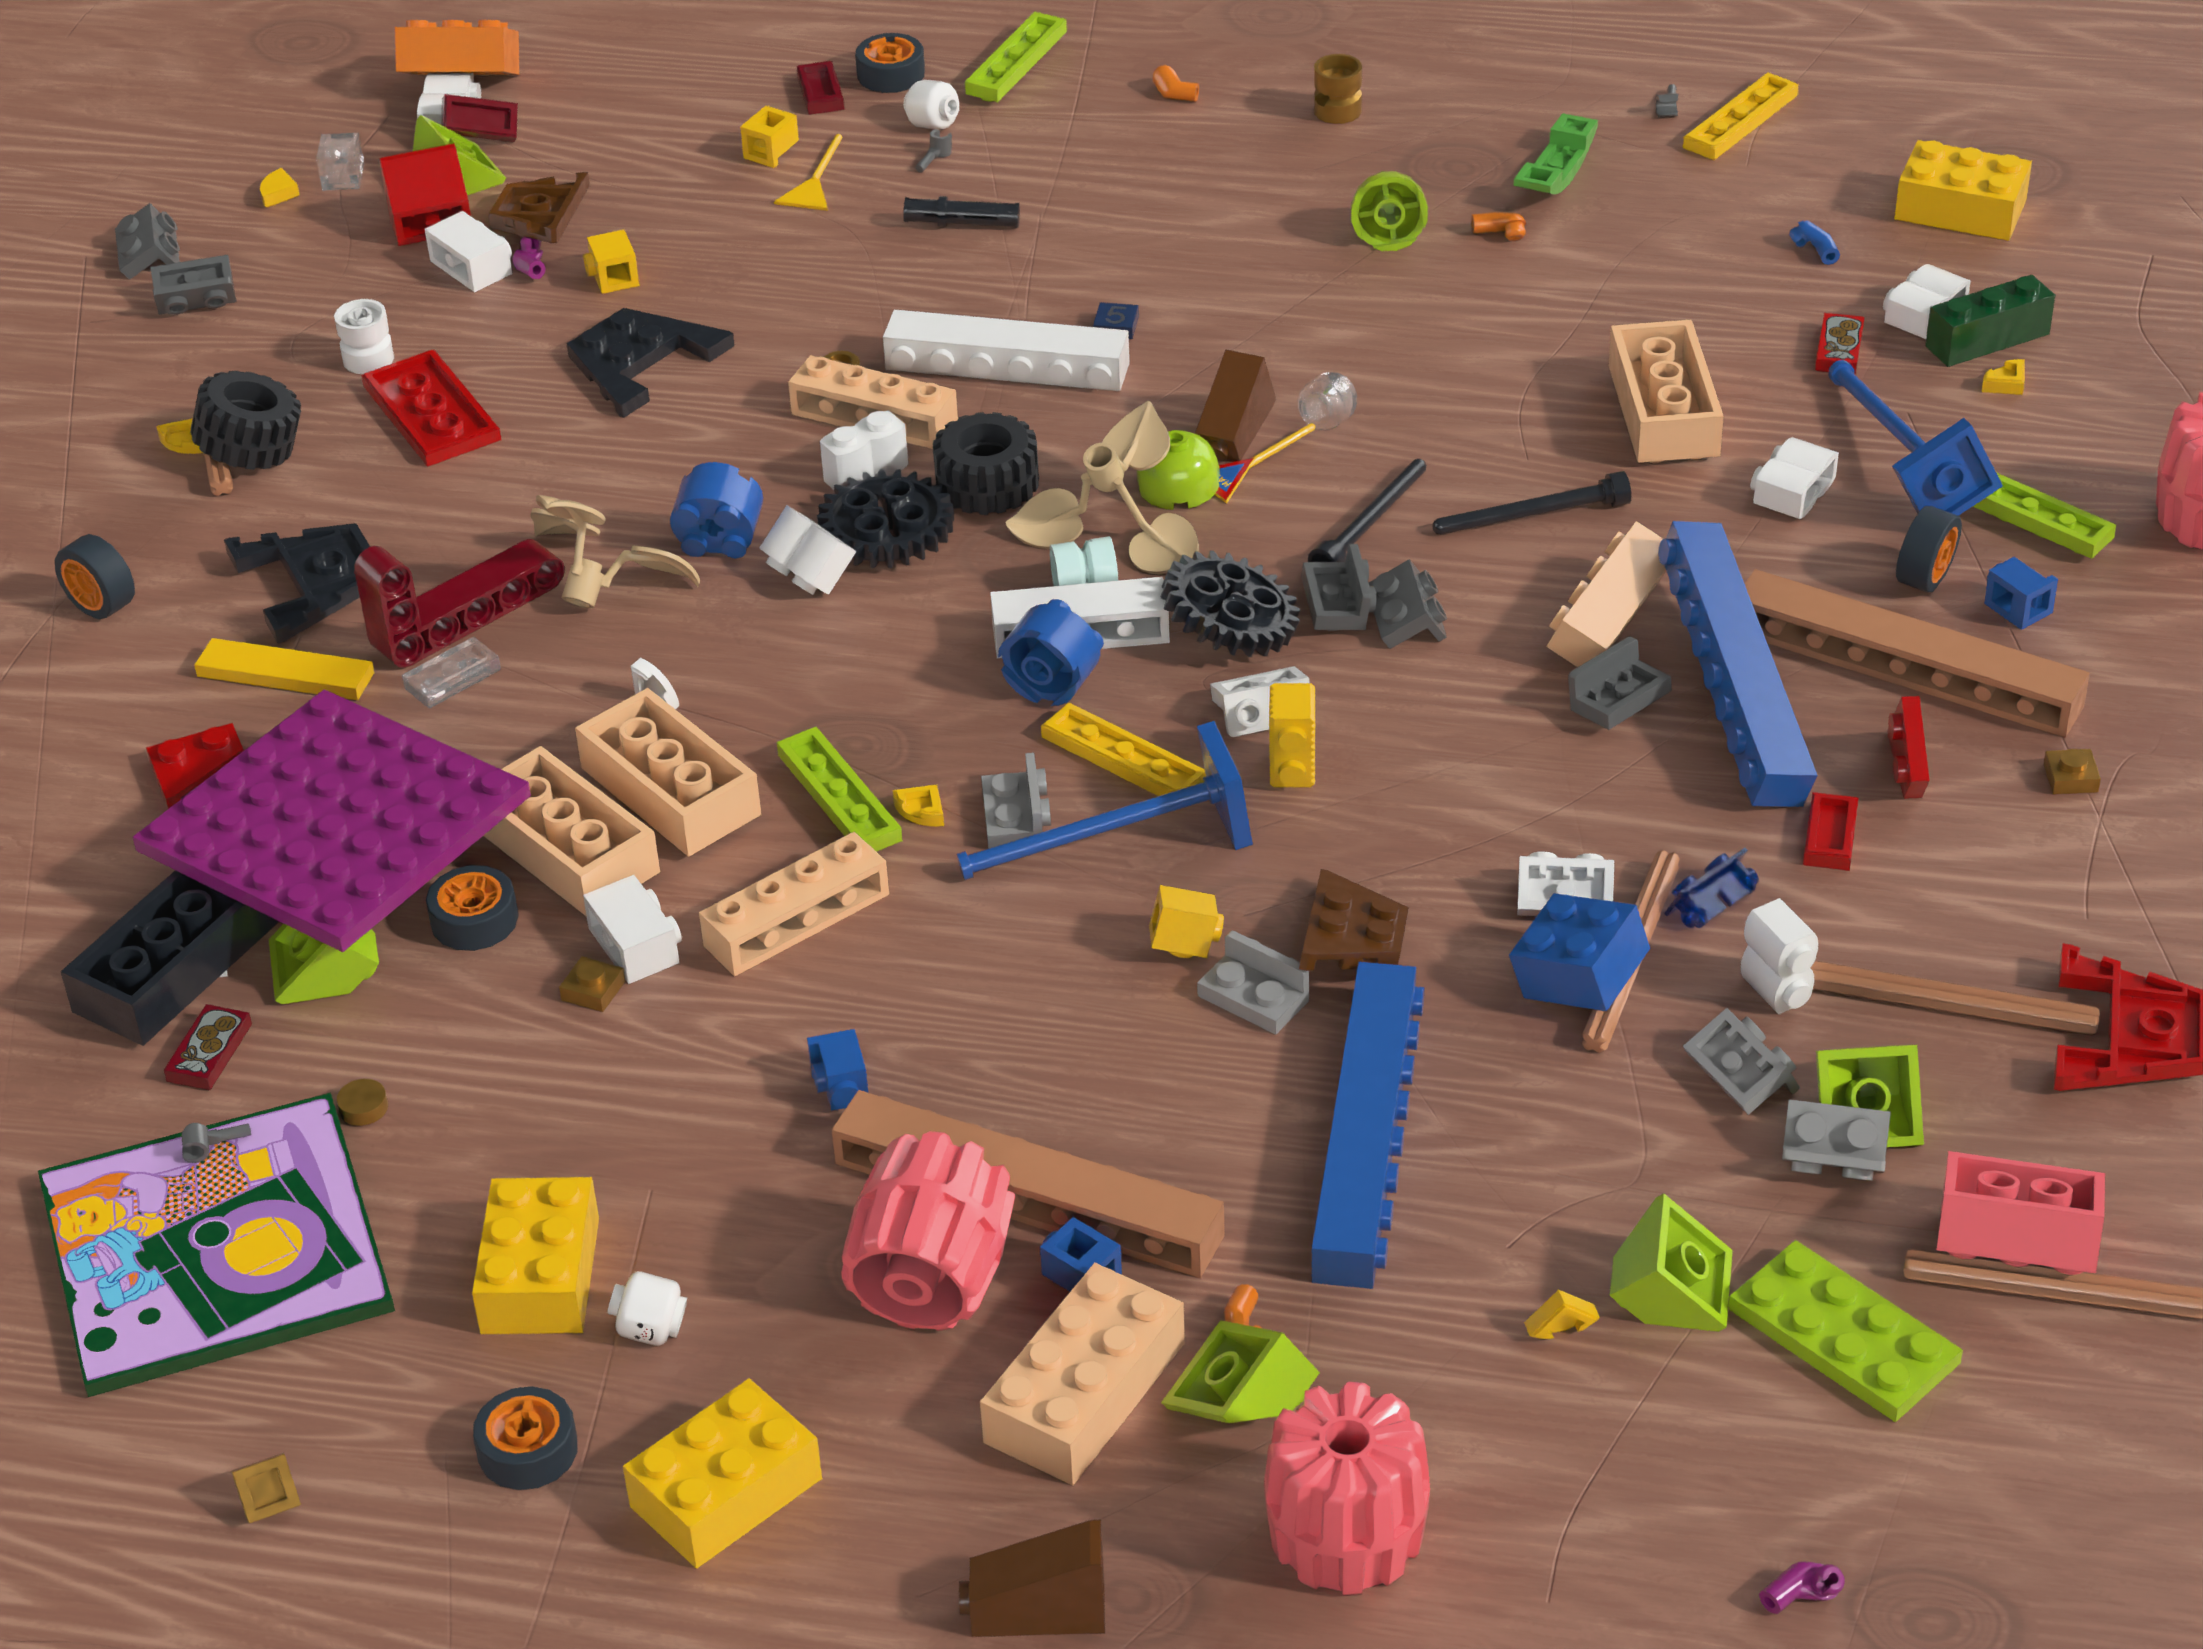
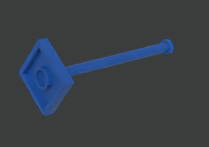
M1839 360L1831 365L1828 372L1830 380L1838 386H1843L1911 452L1892 465L1917 514L1924 506H1933L1959 516L2003 486L1973 426L1965 418H1962L1925 443L1854 374V368L1845 360Z
M1215 721L1197 726L1206 777H1203V783L967 855L966 851L957 853L958 863L964 880L974 878L973 873L1207 800L1211 804H1215L1235 850L1253 845L1242 779Z

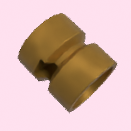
M1330 54L1321 57L1314 64V87L1316 88L1314 91V114L1318 119L1326 123L1344 124L1354 121L1361 115L1362 91L1360 88L1362 86V63L1358 58L1347 54Z

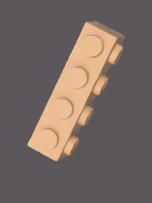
M810 355L788 381L792 415L841 427L855 426L861 419L872 412L890 411L905 424L907 443L933 449V440H936L937 432L945 429V425L950 421L958 420L955 389L938 386L935 383H926L901 377L897 374L879 372L859 365L837 362L825 357Z
M1637 521L1626 535L1619 531L1605 551L1610 556L1608 560L1600 556L1586 576L1592 580L1590 584L1582 580L1569 598L1568 602L1573 607L1570 609L1563 605L1549 627L1555 630V633L1546 647L1576 667L1583 665L1611 648L1666 572L1665 566L1659 561L1658 554L1659 545L1663 538Z
M852 832L700 911L699 917L703 946L735 977L888 896L886 860L858 834Z

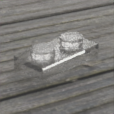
M473 636L404 673L402 679L404 688L430 709L500 671L501 666L499 656Z

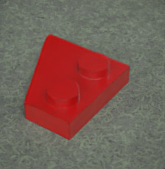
M1920 696L1901 697L1895 713L1889 714L1887 732L1894 758V780L1896 783H1900L1904 799L1922 798L1930 779Z
M233 723L211 727L202 732L177 739H169L160 744L146 747L151 767L168 809L181 800L180 798L202 784L244 751Z

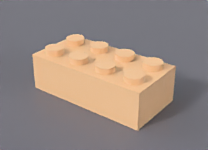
M1692 319L1611 326L1609 368L1637 462L1658 463L1666 460H1697L1704 457L1720 456L1724 416Z
M649 688L575 727L581 768L688 857L761 815L757 774Z
M542 746L501 769L528 781L531 796L483 836L585 916L584 894L631 875H635L642 884L660 873L654 831Z
M1094 1263L980 1401L983 1443L1073 1486L1184 1346V1303Z

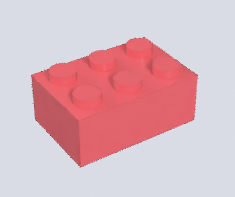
M1948 1151L1936 1250L1946 1251L1951 1256L1960 1259H1973L1977 1256L2000 1259L2003 1263L2014 1267H2025L2030 1264L2053 1267L2058 1272L2069 1275L2081 1274L2082 1272L2096 1273L2104 1223L2105 1173Z

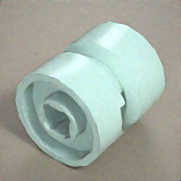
M1110 536L1085 541L1081 549L1074 541L1050 545V565L1054 586L1118 581L1116 555Z

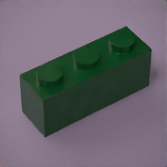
M2032 274L1930 306L1925 347L1947 367L2050 335L2056 295Z

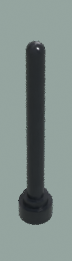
M1414 459L1335 540L1321 541L1309 553L1308 562H1345L1348 544H1354L1426 471L1425 461Z
M1625 471L1609 473L1605 475V479L1598 481V485L1437 518L1433 522L1432 528L1436 534L1443 535L1602 501L1604 505L1611 504L1612 507L1631 503V486Z

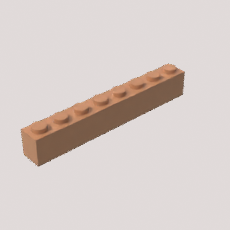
M1757 569L1752 572L1745 582L1767 644L2066 738L2084 708L2090 672Z
M858 1090L832 1128L835 1164L869 1175L878 1157L886 1151L889 1143L905 1134L914 1135L920 1141L922 1135L929 1131L943 1132L949 1135L953 1145L959 1147L972 1141L984 1148V1161L990 1166L1004 1165L1010 1174L1007 1191L1014 1192L1015 1194L1010 1219L1053 1232L1058 1231L1074 1217L1120 1244L1121 1254L1200 1279L1225 1237L1223 1201L1213 1199L1205 1194H1197L1177 1188L1159 1180L1148 1179L1125 1172L1110 1165H1102L1076 1157L1064 1151H1057L1027 1142L1022 1138L1011 1137L988 1130L976 1124L939 1115L931 1110H923L900 1103L885 1096H878Z

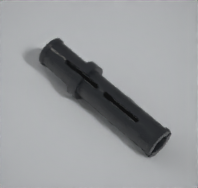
M939 196V200L905 197L903 219L904 222L938 223V227H946L947 223L1018 228L1020 203L948 200L947 196Z

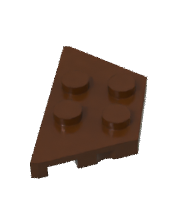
M588 172L576 173L575 182L559 185L555 184L554 177L506 184L489 212L490 228L549 243H558L589 188Z
M1321 869L1299 970L1314 971L1316 960L1339 959L1338 966L1341 970L1357 969L1358 962L1398 965L1409 907L1333 872Z

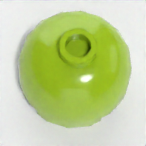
M1381 171L1369 176L1358 186L1351 201V222L1357 236L1380 251H1397L1410 246L1417 240L1416 237L1422 232L1423 227L1425 228L1428 221V204L1421 187L1411 177L1397 171Z
M1181 430L1169 431L1170 449L1166 457L1150 469L1137 470L1139 492L1143 499L1159 508L1174 510V503L1181 504L1185 502L1188 503V508L1197 507L1210 500L1218 490L1220 469L1217 457L1212 446L1200 435Z

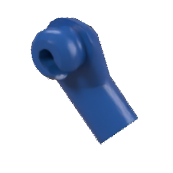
M1809 220L1798 222L1799 225L1790 230L1789 235L1797 247H1803L1810 241L1824 264H1834L1839 260L1840 252L1831 235Z

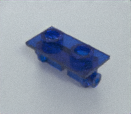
M1743 848L1730 858L1726 853H1723L1704 869L1705 875L1699 879H1696L1694 875L1684 879L1671 892L1675 899L1664 914L1669 916L1676 910H1679L1681 912V920L1688 928H1701L1723 913L1727 908L1717 897L1718 894L1731 907L1747 895L1753 893L1756 890V884L1759 882L1758 874L1752 868H1745L1740 862L1748 850Z

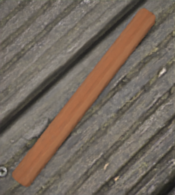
M1660 850L1655 854L1635 903L1648 942L1651 940L1679 870L1678 863L1680 858L1675 852L1668 853L1665 850ZM1641 963L1607 1011L1592 1009L1582 1034V1045L1586 1050L1593 1049L1601 1053L1608 1048Z
M1816 960L1810 967L1814 974V990L2085 1035H2095L2098 1029L2100 1011L2096 1006Z
M1913 1248L1908 1249L1905 1255L1903 1272L1904 1277L1910 1280L2203 1319L2202 1287L2089 1272L2069 1275L2058 1272L2053 1267L2031 1264L2025 1267H2014L2003 1263L2001 1260L1979 1257L1960 1259L1951 1256L1949 1253Z

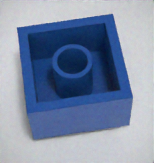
M1553 893L1510 952L1509 957L1525 999L1607 1011L1650 950V945L1637 905Z

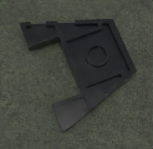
M622 308L613 313L602 322L567 343L569 358L589 381L594 380L600 387L601 395L606 401L611 400L614 403L615 411L622 418L630 415L650 401L648 388L633 381L632 378L678 348H683L711 362L735 346L734 335L730 331L628 308Z
M357 523L302 529L303 536L280 539L277 532L261 534V541L241 543L240 536L224 539L226 552L238 573L280 560L299 591L301 597L263 609L265 622L277 644L287 641L360 598L354 572L355 563L361 552L370 547Z

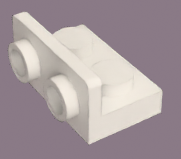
M1293 666L1211 683L1212 701L1224 710L1227 734L1231 737L1269 730L1270 686L1274 683H1309V677Z
M1534 852L1529 856H1520L1517 915L1537 916L1553 893L1613 901L1614 860H1604V857L1597 854H1581L1576 858H1557L1555 854L1550 852Z

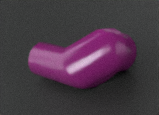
M524 236L520 240L521 248L514 253L513 265L516 270L532 279H540L546 270L544 263L540 261L543 255V251L540 250L541 240Z
M1797 1562L1759 1593V1598L1769 1612L1779 1614L1795 1599L1827 1601L1835 1598L1844 1588L1845 1578L1842 1571L1832 1564Z

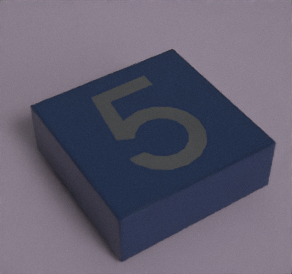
M1100 302L1093 327L1128 330V337L1131 340L1134 337L1139 319V305Z

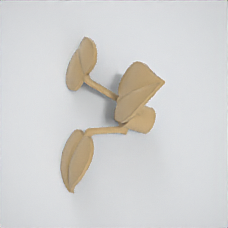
M1150 401L1143 403L1121 419L1105 436L1102 443L1094 444L1085 451L1083 462L1087 473L1081 475L1083 485L1079 504L1072 492L1061 488H1051L1032 497L1016 515L1005 521L1008 530L1016 538L1036 548L1050 549L1051 544L1073 542L1083 531V523L1079 515L1087 509L1090 485H1093L1096 489L1103 492H1111L1117 489L1138 525L1143 530V532L1134 536L1129 544L1130 559L1139 570L1148 574H1165L1170 570L1173 561L1180 562L1182 555L1192 558L1194 552L1199 551L1198 538L1189 521L1177 514L1163 513L1149 525L1123 483L1124 471L1129 466L1139 471L1150 469L1160 463L1170 449V437L1167 428Z
M537 495L536 502L543 509L533 508L531 511L535 536L544 534H577L574 563L570 567L561 597L564 601L584 608H594L600 587L609 588L612 578L627 561H634L651 569L684 576L692 580L699 587L700 578L696 570L687 561L670 552L649 547L632 546L631 551L624 550L604 575L601 573V564L583 558L585 535L599 536L600 534L598 528L588 523L603 525L606 520L605 516L599 511L579 502Z

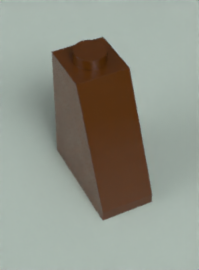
M1225 349L1195 434L1200 435L1212 446L1218 461H1225L1226 459L1240 461L1274 406L1276 397L1264 357Z
M1088 1520L971 1557L969 1581H959L960 1615H970L972 1637L1105 1634V1583L1101 1520Z

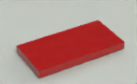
M435 349L361 375L363 387L427 467L502 440L500 428Z

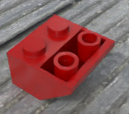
M454 143L379 158L390 221L398 246L427 241L426 228L461 211L471 216L465 183Z

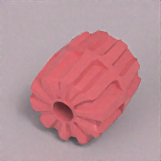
M2199 392L2197 403L2191 405L2183 401L2174 411L2159 460L2156 494L2158 521L2164 531L2172 533L2178 538L2179 543L2190 548L2195 547L2203 549V392Z
M929 1131L922 1135L920 1141L914 1135L909 1134L894 1139L889 1143L886 1151L878 1157L853 1210L842 1253L843 1267L841 1275L846 1289L856 1295L861 1301V1306L874 1315H879L897 1323L901 1327L913 1330L915 1328L942 1331L953 1329L960 1319L969 1320L979 1308L1004 1250L1015 1199L1014 1192L1007 1191L1010 1174L1005 1166H990L984 1161L983 1147L972 1141L961 1147L953 1145L949 1135L943 1132Z
M1348 1381L1339 1393L1329 1394L1323 1387L1318 1385L1305 1391L1304 1405L1296 1411L1283 1408L1274 1421L1272 1443L1268 1447L1264 1477V1493L1272 1548L1282 1565L1290 1564L1297 1571L1298 1580L1301 1583L1315 1590L1319 1586L1342 1591L1343 1596L1362 1595L1363 1589L1382 1583L1388 1586L1404 1574L1407 1558H1416L1419 1554L1430 1498L1426 1444L1422 1427L1419 1423L1410 1420L1408 1406L1392 1393L1383 1394L1375 1398L1370 1396V1387L1365 1383Z

